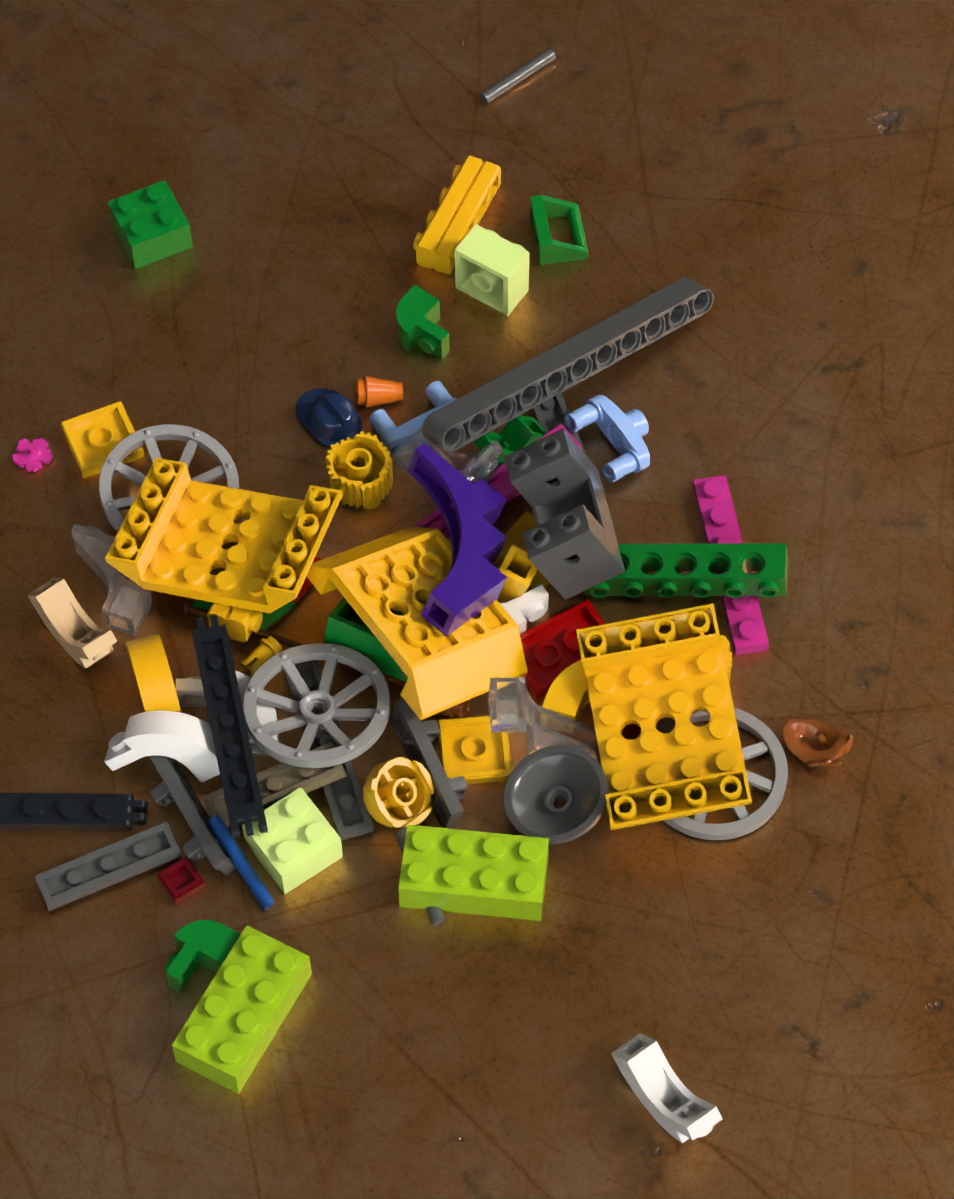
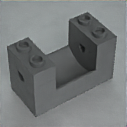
M563 428L504 457L510 482L532 506L536 527L523 533L528 558L565 600L625 572L599 471Z

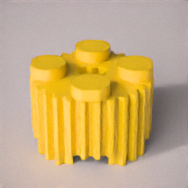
M363 431L360 434L354 435L352 439L347 437L346 441L340 440L341 444L339 442L335 445L331 444L326 456L329 488L342 490L343 496L340 501H342L343 505L348 503L349 507L355 505L356 508L362 505L366 509L378 507L381 504V499L384 500L385 495L389 494L393 484L392 457L387 446L383 447V442H379L377 435L371 436L370 432L364 434Z

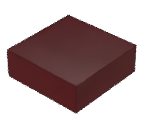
M187 856L156 874L158 881L175 905L180 904L206 888L205 881Z

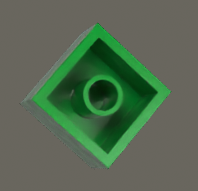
M166 180L107 201L111 225L135 269L193 248L190 224Z

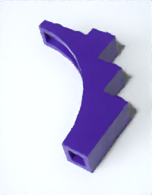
M423 443L416 448L407 471L425 488L438 506L448 528L452 545V561L449 574L430 593L421 616L447 637L497 600L507 577L498 568L493 566L492 563L498 559L507 537L492 524L498 520L507 499L483 479L473 484L439 454Z

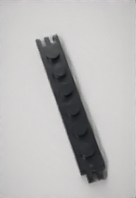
M217 614L210 615L212 627L205 628L203 617L196 618L198 629L192 630V636L232 838H240L238 825L242 824L245 825L247 836L254 835L253 822H258L261 834L267 833L268 828L226 624L219 625Z
M0 793V830L131 831L132 825H145L147 823V815L143 812H147L148 802L134 800L135 797L132 794Z

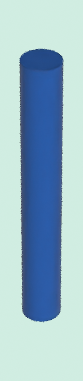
M216 815L207 821L209 827L262 909L267 910L272 907L276 902L235 839L232 838V834L221 817Z

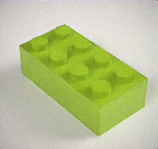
M407 824L398 888L399 907L426 910V907L435 906L445 912L541 921L549 838Z
M246 925L173 1042L172 1049L175 1061L240 1094L312 975L310 956Z

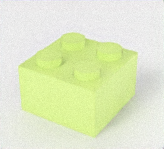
M476 224L455 249V288L508 316L529 291V252L521 245L511 243L500 237L496 232Z
M301 787L264 810L268 828L267 833L261 834L258 822H253L254 835L247 836L245 825L242 824L245 844L284 895L343 857L340 836Z

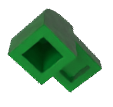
M416 285L401 298L396 308L398 340L408 352L418 344L426 353H432L443 359L450 351L449 332L436 324L440 320V300Z
M520 415L510 420L500 433L489 432L473 442L480 449V456L498 468L505 463V456L534 443L546 435L547 432L534 417Z
M212 920L194 921L183 926L173 936L178 952H174L170 956L165 966L169 987L181 993L200 965L217 973L241 934L222 923Z

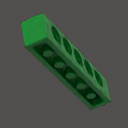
M618 544L625 572L584 591L585 596L605 598L607 596H626L629 598H639L641 596H660L663 598L675 596H694L696 598H706L708 596H728L730 598H740L742 596H762L764 598L787 596L789 563L787 544ZM650 571H656L653 574H646ZM684 571H690V572L687 573V574H680L681 572H684ZM717 571H724L721 574H713ZM751 571H757L755 574H747Z

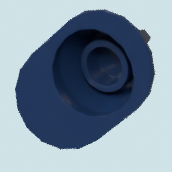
M327 388L313 389L304 393L297 401L295 406L297 418L314 438L324 446L330 447L331 444L335 445L338 442L341 444L340 440L346 441L347 437L352 439L354 435L360 434L362 431V420L351 401L335 390Z

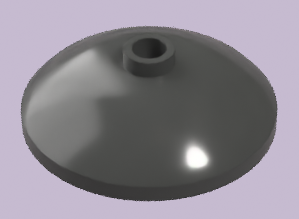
M564 745L545 747L525 757L511 772L504 790L505 811L510 822L521 835L549 838V844L566 843L584 835L598 822L606 808L605 794H608V782L600 764L587 752L576 747ZM566 802L564 807L556 808L558 803Z

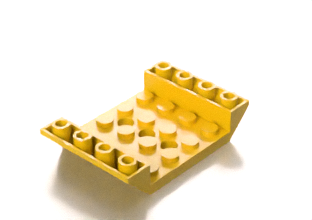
M155 457L105 560L144 590L270 614L297 598L343 493L342 490L310 485L304 500L192 481L185 462ZM242 517L250 518L249 520H246L241 524L234 523L237 519ZM227 543H237V545L229 549L222 548ZM216 568L225 569V571H222L217 575L210 574V572Z
M407 527L314 562L306 577L321 595L336 589L339 590L408 677L400 695L417 717L423 720L526 676L528 670L518 625L498 600H495L447 637L421 616L425 605L416 598L427 601L430 593L446 579L451 569L452 545L438 528ZM390 609L395 611H401L404 614V616L396 615L392 613Z
M714 603L576 630L581 660L587 680L601 766L608 782V794H605L611 830L752 804ZM697 711H704L710 715V720L706 725L698 727L690 722L692 715ZM665 717L673 719L676 723L675 728L669 733L659 732L656 729V725L660 719ZM629 724H635L641 728V733L636 739L628 740L622 736L623 728Z

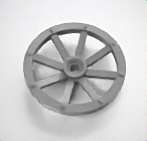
M162 424L136 431L115 446L102 467L99 492L103 512L111 526L118 532L125 519L119 511L130 509L136 496L113 500L111 492L113 477L116 472L140 486L142 485L146 475L125 465L122 461L131 452L143 445H146L153 463L155 457L162 458L156 441L179 440L187 442L179 462H185L187 468L197 447H200L207 451L220 466L191 480L211 483L225 476L227 487L239 489L238 472L230 454L213 437L188 426Z
M312 643L289 648L266 661L254 673L248 683L244 695L243 709L250 736L266 754L280 762L296 767L324 768L339 765L358 757L379 739L389 720L390 694L384 675L368 657L345 646L329 643ZM312 660H326L318 691L309 690L295 664ZM337 662L346 664L363 674L333 697L329 694ZM284 670L301 697V701L298 702L263 689L275 675ZM372 684L378 699L376 709H337ZM259 701L298 715L262 726L257 717V703ZM333 721L371 722L359 736L350 740ZM306 725L296 749L288 747L271 737ZM325 730L339 745V747L328 750L309 751L317 731Z
M734 708L737 726L747 730L760 741L759 743L742 748L744 760L769 753L773 763L774 781L746 770L749 785L770 793L764 804L750 815L744 805L733 807L732 809L738 820L730 823H704L707 812L695 814L694 820L685 816L663 821L674 829L692 837L706 840H727L753 832L774 815L782 802L788 779L787 760L778 738L766 724L755 716ZM697 711L692 715L690 722L709 721L710 715L704 711ZM667 718L656 729L661 733H669L675 728L676 723L673 719Z

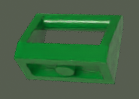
M544 195L531 196L530 220L539 265L587 259L589 252L579 205ZM568 216L574 245L551 240L547 219Z

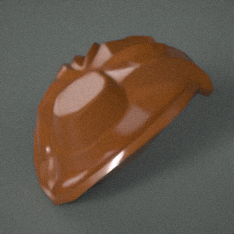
M811 719L787 720L783 728L784 741L788 749L807 766H813L814 768L817 766L825 768L827 765L833 767L842 765L838 758L850 751L853 741L852 734L847 735L844 730L837 726Z

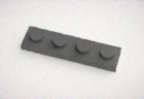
M164 822L35 875V880L48 911H51L181 857V852L168 823Z

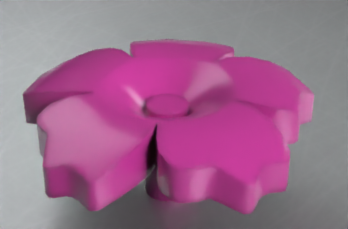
M42 437L34 439L31 445L30 441L26 438L19 440L16 448L18 453L12 455L13 463L20 468L26 467L27 472H36L42 469V464H50L53 455L50 449H47L48 441Z

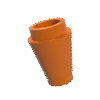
M364 376L363 379H356L355 381L356 405H363L364 408L401 402L403 399L402 382Z

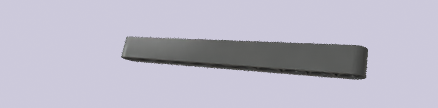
M681 278L432 412L423 422V436L447 452L456 451L704 315L713 304V292L690 278Z

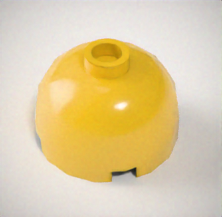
M405 757L391 758L376 765L367 775L363 786V801L366 810L376 822L391 828H407V824L417 825L423 822L431 812L432 806L429 805L431 795L434 794V784L430 773L418 761H411Z

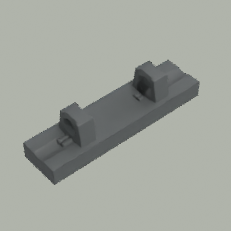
M404 699L397 700L390 721L409 760L418 761L430 773L434 784V794L431 795L430 805L441 828L457 829L459 820L464 812L459 799L465 797L466 790L468 789L467 783L463 776L448 779L431 744L437 741L441 731L436 720L421 722Z
M150 756L163 779L158 786L150 791L155 802L162 807H166L175 801L195 835L182 846L186 856L194 862H198L207 856L213 868L221 870L227 876L237 868L209 827L207 821L210 817L177 760L166 756Z

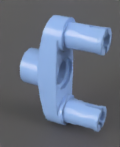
M440 381L432 382L425 390L426 396L436 408L399 427H396L384 409H379L370 415L369 421L371 426L380 436V442H383V447L387 446L391 455L398 456L413 452L423 443L428 445L437 454L445 451L423 436L422 425L428 415L457 400L452 398Z
M600 394L588 399L584 406L565 415L564 424L571 433H575L593 422L597 424L609 442L621 455L606 463L602 468L605 478L610 483L632 472L638 473L649 467L650 455L642 439L643 436L648 434L649 426L647 419L641 411L632 409L624 413L610 399Z

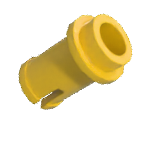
M269 636L267 639L262 638L260 645L239 664L245 672L250 671L248 675L252 678L254 673L266 661L284 650L280 643L272 636Z

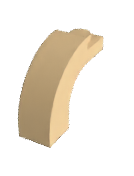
M54 577L27 594L52 635L64 650L82 667L88 668L114 651L112 645L117 640L112 631L99 627L89 618L76 600L65 579Z

